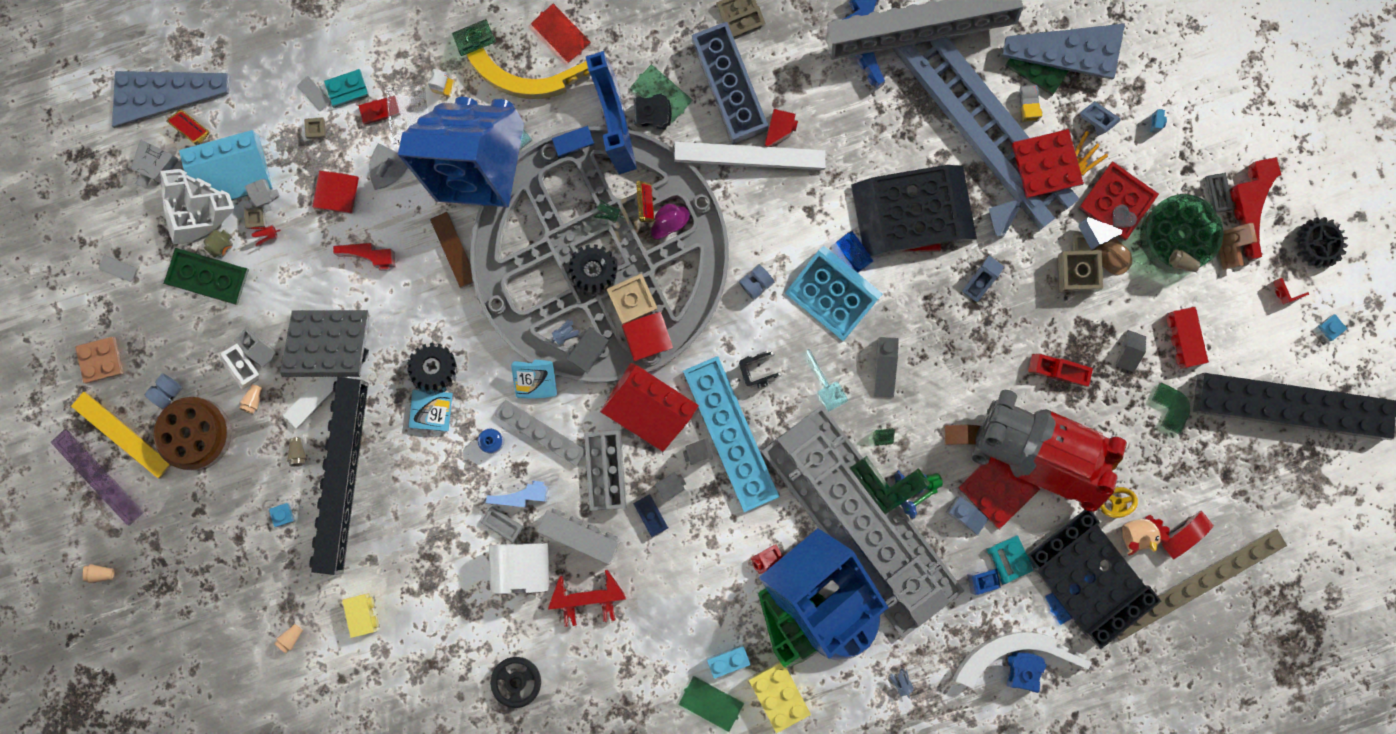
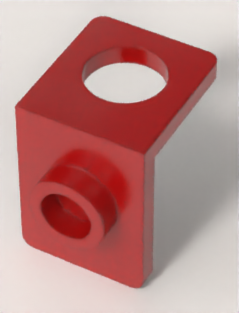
M1283 278L1273 281L1276 296L1281 299L1283 305L1310 295L1307 292L1291 298Z

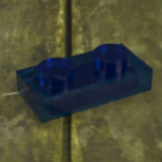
M853 231L848 232L836 242L857 273L874 262Z

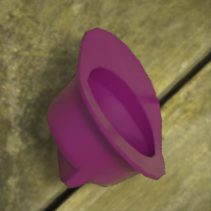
M675 204L662 206L656 213L655 221L651 227L652 237L661 239L681 229L689 220V211L685 207H677Z

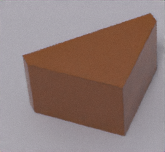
M981 425L945 426V445H976L975 438Z

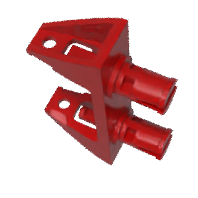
M605 570V586H607V590L587 591L566 595L563 576H560L548 610L561 608L564 614V627L569 626V617L572 625L577 626L576 606L599 603L602 605L603 622H607L608 612L611 621H615L613 603L619 600H626L627 596L608 570Z

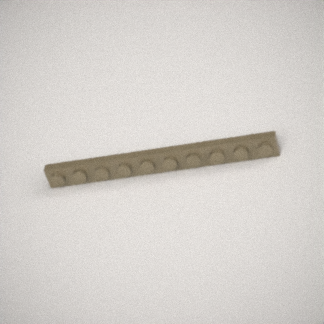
M1278 529L1271 530L1157 595L1162 602L1116 638L1118 641L1127 638L1283 549L1287 544Z

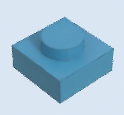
M1157 109L1152 114L1150 132L1158 133L1165 128L1167 123L1165 110Z
M1336 314L1331 315L1318 326L1329 341H1333L1348 329Z
M289 503L269 509L274 527L295 521Z

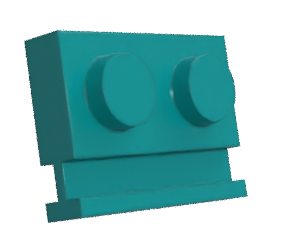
M360 69L324 81L333 108L369 96Z

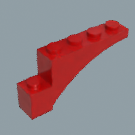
M1277 157L1255 161L1248 166V176L1252 181L1237 184L1230 191L1232 202L1235 205V218L1239 221V225L1254 224L1257 242L1244 245L1243 247L1244 255L1248 261L1257 260L1262 257L1260 220L1268 192L1276 178L1281 176Z

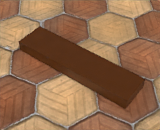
M448 212L431 218L432 226L459 287L463 288L474 283L471 263Z

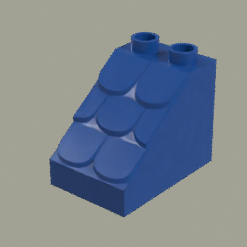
M457 97L455 103L436 105L433 111L419 117L417 123L409 126L406 131L402 132L398 156L436 202L509 207L524 122L516 108H514V104L510 101L494 99L491 102V106L478 105V102L472 98Z

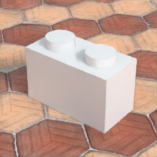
M238 344L220 353L221 361L242 390L259 380V373Z

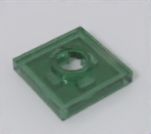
M487 19L452 33L461 56L496 42Z

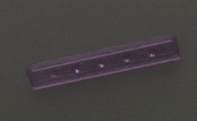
M64 429L50 442L127 526H130L144 513L67 429Z

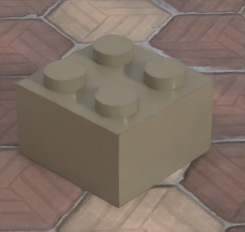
M1102 250L1063 251L1058 254L1059 293L1098 292L1102 290Z

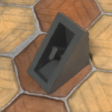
M1127 330L1115 366L1135 372L1146 353V336Z

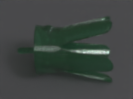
M600 199L605 205L600 203L597 206V210L607 215L596 214L594 218L610 220L616 223L618 217L624 218L619 215V208L612 207Z

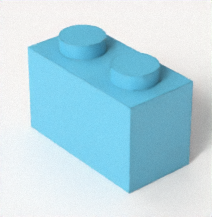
M743 644L707 658L714 679L751 665Z

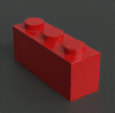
M1196 307L1168 313L1167 325L1172 331L1171 342L1176 348L1177 354L1175 359L1177 365H1180V369L1209 363Z

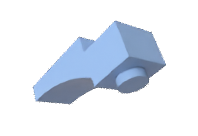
M532 481V484H527V488L516 493L500 496L487 495L486 503L527 507V500L547 502L548 486H544V482Z

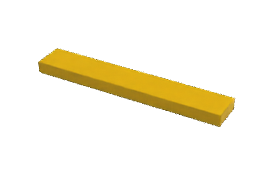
M83 391L71 405L73 409L158 479L170 468L171 465L160 456L156 449L87 392Z

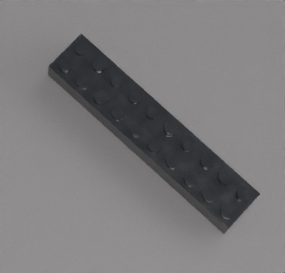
M1201 373L1197 374L1193 412L1388 440L1394 439L1396 400Z
M337 377V381L333 384L335 398L330 406V411L333 413L332 420L328 422L329 439L325 443L327 457L323 460L322 465L325 472L324 478H321L320 481L322 494L317 502L319 517L315 519V529L317 531L316 536L312 540L314 554L309 561L311 573L344 574L369 383L361 379Z

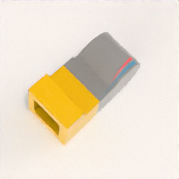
M1037 85L1020 86L1022 122L1039 121L1043 116L1042 109H1040Z

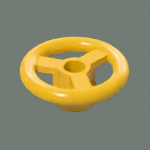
M1115 487L1113 494L1125 493L1129 496L1121 498L1111 495L1108 500L1112 503V511L1106 509L1104 504L1099 508L1108 517L1122 518L1135 511L1138 506V497L1128 488ZM1132 502L1131 506L1128 508L1127 503Z

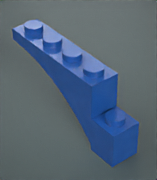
M850 0L849 5L856 12L844 19H849L854 15H869L871 12H874V8L878 5L879 0ZM874 52L857 55L858 64L862 70L865 69L867 72L869 83L872 86L874 85L876 89L881 88L885 83V79L879 69Z

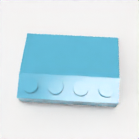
M253 130L179 150L183 169L187 172L188 176L194 179L199 178L211 184L212 188L220 192L223 190L229 193L231 200L249 196L245 186L261 179H266L269 188L273 189L260 137Z
M825 246L818 250L785 292V294L842 341L848 337L883 295V293Z

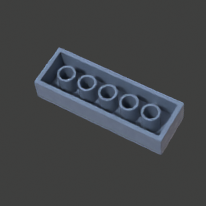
M724 22L693 34L692 44L732 145L767 132L768 123L728 23Z

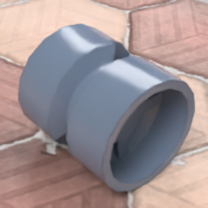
M760 264L751 270V275H745L738 281L753 300H756L763 293V289H768L775 283L771 275Z
M162 373L155 381L156 386H151L144 395L153 404L164 409L171 403L170 398L176 397L182 390V387L171 377Z

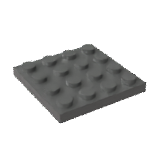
M292 310L280 370L281 376L360 377L369 320L368 310Z

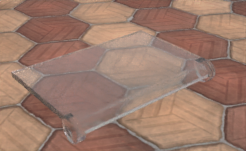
M425 86L386 88L391 144H399L402 132L406 131L409 126L417 123L419 117L428 113Z

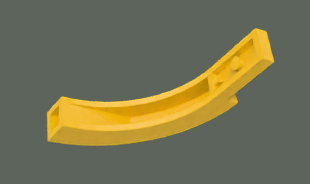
M482 44L465 52L473 68L487 83L503 93L518 98L544 99L558 96L567 92L564 85H572L583 76H591L588 71L587 61L551 77L541 79L521 78L497 66L488 56Z

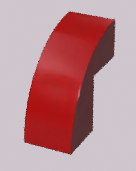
M1201 510L1191 516L1183 527L1169 534L1170 541L1161 545L1174 560L1204 538L1214 525Z

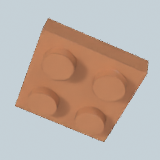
M115 337L75 346L83 383L87 384L123 374Z

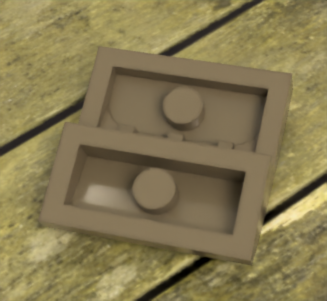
M721 0L716 2L723 22L728 23L733 37L766 24L756 0Z

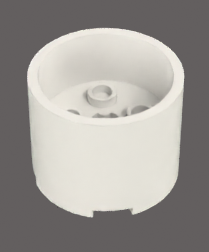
M548 543L489 545L491 593H531L549 590Z

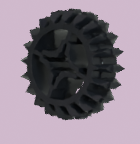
M1316 217L1301 225V230L1296 232L1299 237L1294 239L1299 245H1296L1294 248L1300 250L1297 256L1303 255L1302 262L1308 261V266L1315 264V268H1328L1329 265L1334 266L1337 262L1343 259L1342 256L1347 253L1343 248L1349 246L1347 243H1344L1348 239L1346 236L1343 237V233L1346 230H1339L1341 224L1334 225V219L1328 221L1327 217H1323L1321 220L1319 217ZM1313 230V239L1311 242H1309V235ZM1319 240L1322 241V242H1327V243L1322 244V245H1321L1320 243L1315 244V243L1318 242ZM1333 244L1332 253L1329 255L1330 245Z

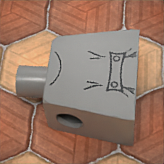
M140 140L131 169L140 173L135 184L146 189L151 179L161 183L160 171L172 170L179 159L154 145Z

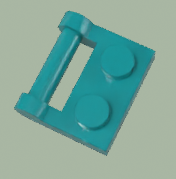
M1018 535L986 548L987 553L991 555L999 572L1002 585L1034 571ZM1002 549L1012 573L1009 575L997 552Z

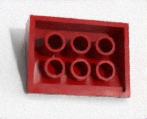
M630 363L600 412L664 452L690 421L699 405L638 365Z

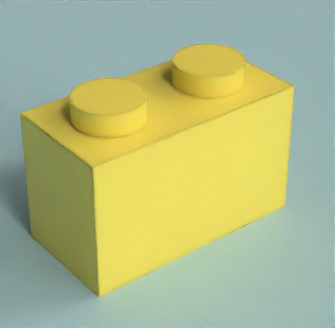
M369 593L342 600L350 638L377 631L379 621L377 616H374V599L372 596L370 597Z

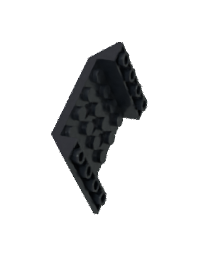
M947 164L876 176L851 184L864 259L883 256L889 252L936 244L977 240L962 165ZM913 185L917 187L918 193L911 195L908 193L907 188ZM918 204L921 207V212L918 214L913 213L911 206ZM916 223H922L925 226V230L917 232L914 226Z
M1084 509L1029 552L1027 557L1035 572L1080 630L1099 649H1102L1162 601L1150 585H1144L1098 526L1100 521L1093 512ZM1103 560L1109 563V568L1106 571L1100 569V563ZM1087 572H1091L1094 575V580L1091 583L1085 581V574ZM1072 584H1077L1079 587V592L1076 595L1070 593L1069 589Z

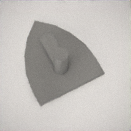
M379 143L371 157L369 169L371 182L375 190L396 182L408 168L398 156V152Z

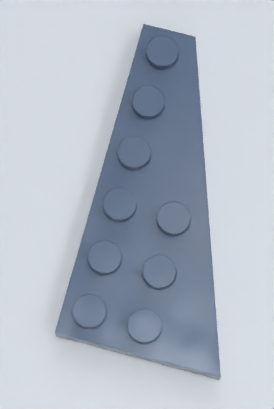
M1125 23L1006 36L1002 57L1113 80L1116 74Z
M115 71L112 127L117 128L122 124L134 123L142 118L153 117L176 110L178 107L190 106L198 101L229 94L230 75L228 73Z

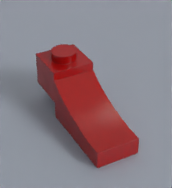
M372 243L333 246V253L336 256L357 257L373 263L374 267L379 268V271L390 270V267H396L395 252L392 249L375 250V245Z

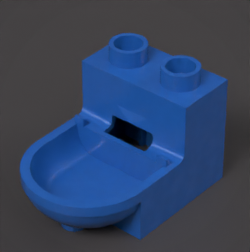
M819 528L759 577L775 603L795 619L812 646L829 659H851L867 650L877 636L880 627V615L889 608L854 551ZM833 580L839 589L816 608L809 599Z

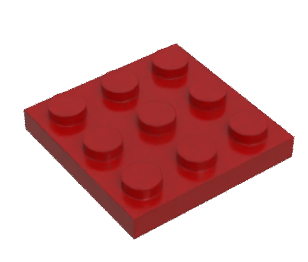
M1069 129L1012 143L1026 199L1084 184Z
M1112 161L1078 208L1093 219L1122 230V234L1119 237L1126 241L1159 193Z
M990 457L988 464L980 465L958 487L999 530L1040 490L1038 486L1015 477L1009 464Z

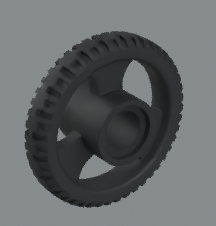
M507 658L501 661L493 670L490 680L491 691L496 700L506 707L521 708L527 706L539 694L541 688L539 670L534 663L526 658ZM521 664L526 666L527 669L524 673L516 671L510 674L507 672L506 666ZM513 677L520 679V687H514L511 684ZM497 680L505 681L506 689L511 692L509 699L500 693ZM528 680H534V688L527 698L522 699L520 691L524 689Z

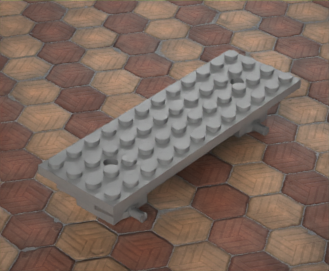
M823 405L761 451L818 528L854 551L889 607L883 612L902 638L921 626L964 592L963 588L900 506H897L887 514H884L850 469L852 465L863 457Z

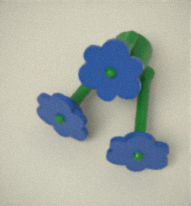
M899 470L894 474L895 483L905 477ZM924 474L930 483L925 488L929 492L915 502L907 500L900 504L905 514L909 515L910 518L914 519L916 517V506L931 495L938 493L937 489L943 486L940 474Z

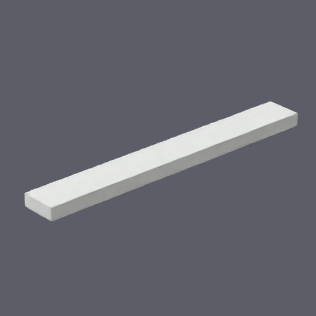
M675 142L674 162L825 170V150Z

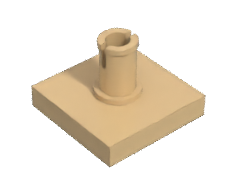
M642 273L607 289L622 324L658 309Z

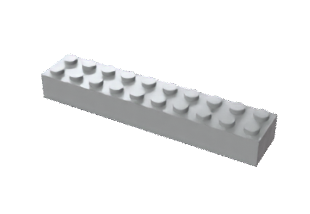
M932 0L921 5L911 4L901 9L891 8L885 12L879 13L875 11L864 16L854 15L844 20L834 19L827 24L826 40L830 58L833 60L1018 24L1023 10L1022 0H942L937 2Z

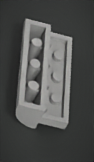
M621 430L584 434L590 511L627 508Z

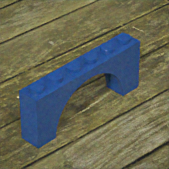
M604 51L586 56L588 71L596 87L607 124L608 133L603 135L606 152L619 175L636 170L637 166L617 77Z

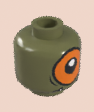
M215 229L204 239L205 246L203 248L214 258L217 256L223 257L233 247V243L230 240L232 236L224 229L222 232Z

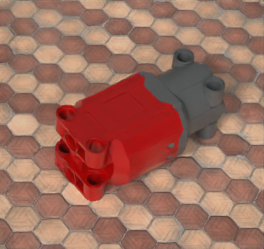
M1002 390L998 400H993L989 409H987L984 421L977 432L972 460L977 464L986 465L989 463L990 457L1009 464L1015 477L1069 500L1081 502V507L1087 511H1097L1114 493L1118 476L1113 470L1123 460L1127 446L1126 440L1121 437L1107 438L1097 430L1048 409H1041L1035 413L1027 411L1015 405L1017 400L1015 392Z

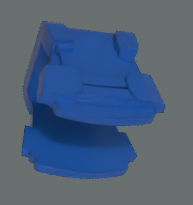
M1013 652L1012 655L1008 656L1010 674L1007 678V687L1039 693L1040 678L1047 665L1044 658L1029 653Z

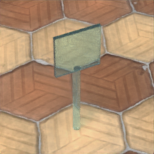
M807 349L808 355L826 386L817 392L829 412L846 403L848 399L838 381L830 385L828 384L811 350Z

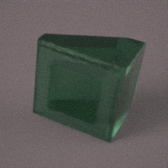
M895 429L875 430L873 432L874 444L876 446L893 444Z

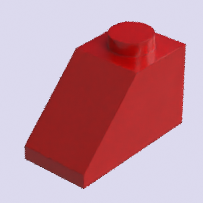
M773 109L765 147H774L789 138L792 131L796 132L798 120H795L796 114Z

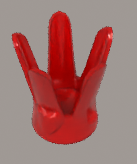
M274 225L251 227V229H263L255 231L251 236H267L255 244V246H259L267 241L278 239L277 232L281 231V229L276 230Z

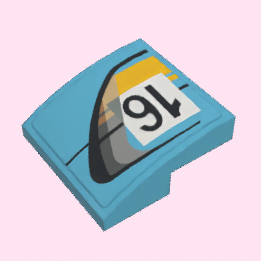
M535 359L532 363L514 361L511 364L516 397L546 398L557 395L552 361Z
M413 389L408 428L449 431L453 393L439 392V394H435L434 391H431V394H427L425 390L421 392Z

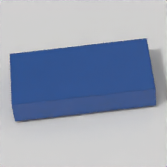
M588 125L552 138L558 157L595 145Z

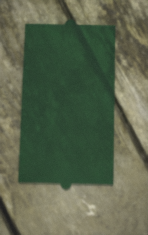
M652 64L643 74H639V78L631 86L642 98L653 97V95L660 93L670 100L672 108L671 123L680 114H684V110L693 101Z
M693 676L688 687L684 689L685 693L678 705L730 732L735 720L739 719L738 715L744 703Z

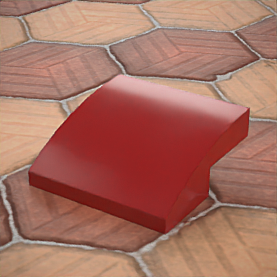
M319 171L312 207L352 214L359 177L343 173Z
M661 312L622 324L634 361L673 349Z

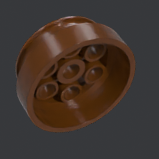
M184 397L173 401L162 410L155 423L154 442L158 453L168 464L183 470H202L216 464L227 452L231 442V425L226 413L214 402L198 397ZM192 409H194L196 412V415L193 419H191L189 416V413ZM173 415H176L177 422L172 425L171 418ZM208 422L210 428L207 432H204L203 426ZM187 428L191 430V435L188 438L184 434ZM168 434H171L172 441L168 444L166 437ZM201 441L205 444V448L202 451L198 448ZM182 447L186 449V454L183 457L180 455Z

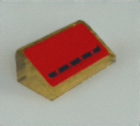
M182 109L166 120L167 123L195 145H200L211 133Z
M637 181L639 221L641 223L653 222L652 185L643 181Z

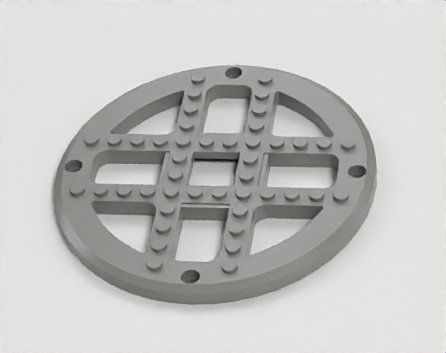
M590 126L588 128L595 145L558 157L552 138L576 130L571 129L547 137L518 155L509 207L480 205L472 232L470 263L476 294L485 315L500 337L515 352L530 363L535 359L552 361L554 375L575 381L603 383L619 381L630 363L638 365L648 373L657 370L683 353L699 337L715 313L723 294L727 278L729 248L722 211L710 186L699 171L691 163L674 162V149L667 144L641 132L628 129L636 164L663 178V180L651 185L653 208L672 199H680L686 205L694 222L692 228L645 251L630 221L644 213L642 190L624 199H618L612 194L595 160L596 157L609 158L603 140V135L608 133L607 126ZM547 149H554L555 153L552 157L549 158L544 155ZM566 164H574L579 169L598 208L563 224L543 181L545 175ZM526 192L545 229V235L541 240L500 259L506 224L523 193ZM698 199H706L708 201L707 206L700 208L697 205ZM610 231L625 261L624 264L617 267L614 285L642 273L658 308L651 312V314L661 312L673 349L656 354V358L653 361H648L646 358L638 361L633 360L629 346L622 342L602 300L610 297L606 289L602 295L596 292V296H592V293L588 292L587 296L584 295V290L578 292L576 290L577 286L573 287L571 285L568 273L569 261L572 258V254L577 252L576 246ZM699 249V270L694 288L678 317H674L655 279V273L659 268ZM555 257L570 289L528 310H518L507 290L509 280ZM496 299L501 300V308L494 310L491 306L492 302ZM580 309L587 313L595 331L608 339L610 343L606 347L605 353L601 354L587 374L567 359L569 357L567 354L569 348L554 342L551 343L549 339L537 333L536 329L574 310Z

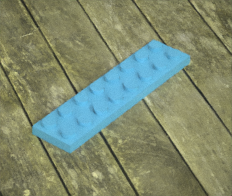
M716 356L684 370V376L696 403L699 405L698 408L743 511H749L779 498V494L719 357Z

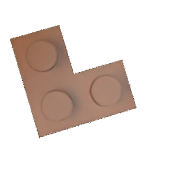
M1253 223L1215 233L1223 270L1244 265L1240 247L1257 242Z

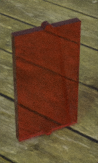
M554 3L544 12L541 11L540 15L531 23L538 33L568 64L577 55H581L582 51L591 44L589 39Z

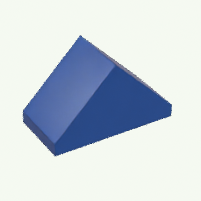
M997 569L967 574L971 594L979 595L1001 588Z

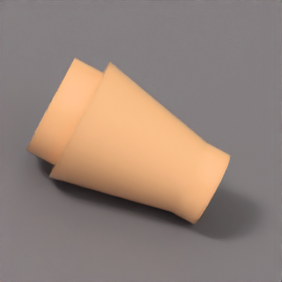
M252 384L240 401L239 409L254 414L255 410H258L263 388Z
M93 564L83 568V581L88 583L113 580L114 578L113 568Z
M294 623L292 627L276 638L277 641L274 644L287 653L293 649L303 630Z

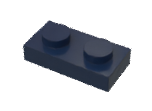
M650 494L633 503L651 537L668 529Z

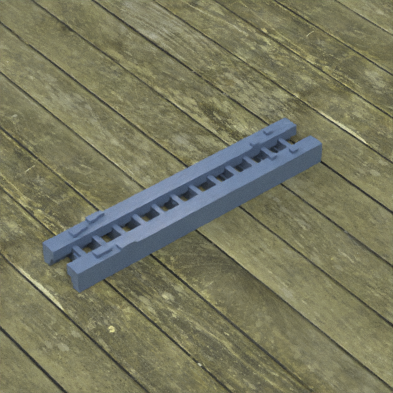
M948 37L929 41L933 47L923 55L916 48L920 43L892 48L1012 197L1022 203L1021 208L1039 230L1055 219L1047 209V206L1054 201L1055 197L1066 210L1079 200L1071 188L1052 192L1043 201L1038 196L1026 199L1020 173L1010 163L1015 158L1014 151L1005 157L998 149V146L1007 139L1013 143L1028 139L1029 136ZM939 53L945 62L936 69H933L928 61ZM951 68L957 76L945 84L940 75ZM963 82L968 91L957 98L951 90ZM973 95L980 103V106L969 113L962 103ZM985 110L993 120L981 128L974 118ZM997 124L1004 135L993 143L986 132Z

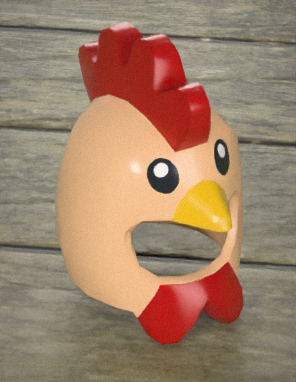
M1152 515L1146 516L1145 519H1136L1125 523L1122 526V535L1125 545L1129 550L1127 552L1128 556L1142 549H1151L1155 552L1159 543L1170 541V536L1168 535L1170 528L1163 526V521L1161 519L1155 520Z

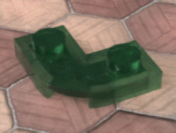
M1161 382L1152 398V401L1169 408L1161 426L1181 434L1190 414L1189 400L1182 392Z

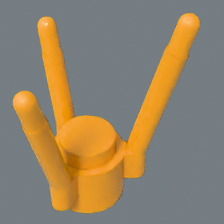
M1088 131L1085 132L1075 150L1076 156L1079 154L1089 134ZM1096 144L1084 158H1077L1082 176L1108 157V154H1104L1086 167L1088 164L1086 161L1100 146L1099 144Z

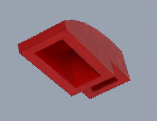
M1040 353L1032 354L1028 372L1086 387L1090 385L1093 371L1091 367Z

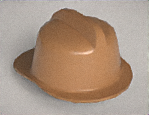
M1116 238L1094 249L1102 250V267L1112 274H1124L1132 265L1131 252Z

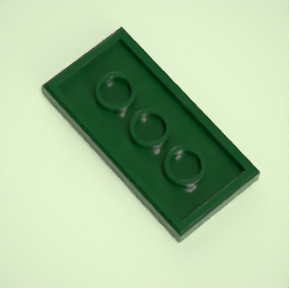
M175 248L163 284L238 305L249 269Z

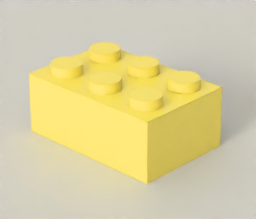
M780 661L748 678L776 734L811 715L787 668L784 669Z

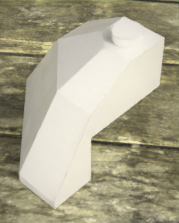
M181 169L160 171L163 207L173 244L193 242L211 233L234 211L229 193L223 190L220 192L212 188L211 184L199 178L194 179L188 176L187 172Z

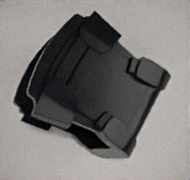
M660 93L649 98L634 97L635 126L641 128L656 126V129L666 130L671 125L672 108L670 100Z
M765 351L757 354L755 357L747 356L739 361L746 386L751 388L757 386L758 389L769 385V381L782 376L781 373H776L756 381L752 380L748 365L770 358L775 355L774 352Z

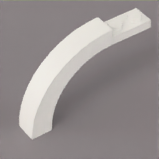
M1011 632L993 637L976 647L962 661L953 680L974 689L983 671L993 661L1007 653L1024 649L1045 651L1088 670L1092 662L1087 661V656L1076 652L1075 655L1069 653V648L1058 644L1055 647L1058 641L1056 638L1035 632Z

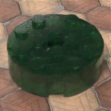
M1190 194L1173 195L1155 205L1146 214L1140 229V241L1147 258L1158 268L1170 273L1191 272L1173 268L1169 264V258L1174 250H1183L1199 261L1200 267H1202L1217 255L1224 235L1221 218L1213 210L1212 205L1206 200ZM1179 230L1183 231L1185 235L1184 238L1178 232Z

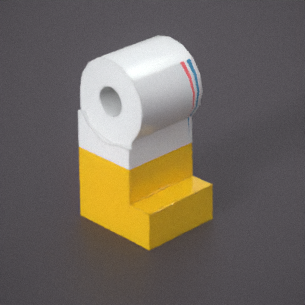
M433 69L428 85L432 92L451 97L455 80L450 79L448 73Z

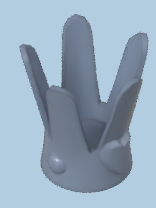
M568 319L558 330H554L552 332L554 340L551 343L556 341L561 345L566 340L579 336V331H573V327H571L573 321L568 322Z
M901 668L900 674H898L899 681L894 674H890L889 678L897 687L900 696L907 695L910 699L909 694L914 691V687L911 681H909L908 670L906 669L905 674Z

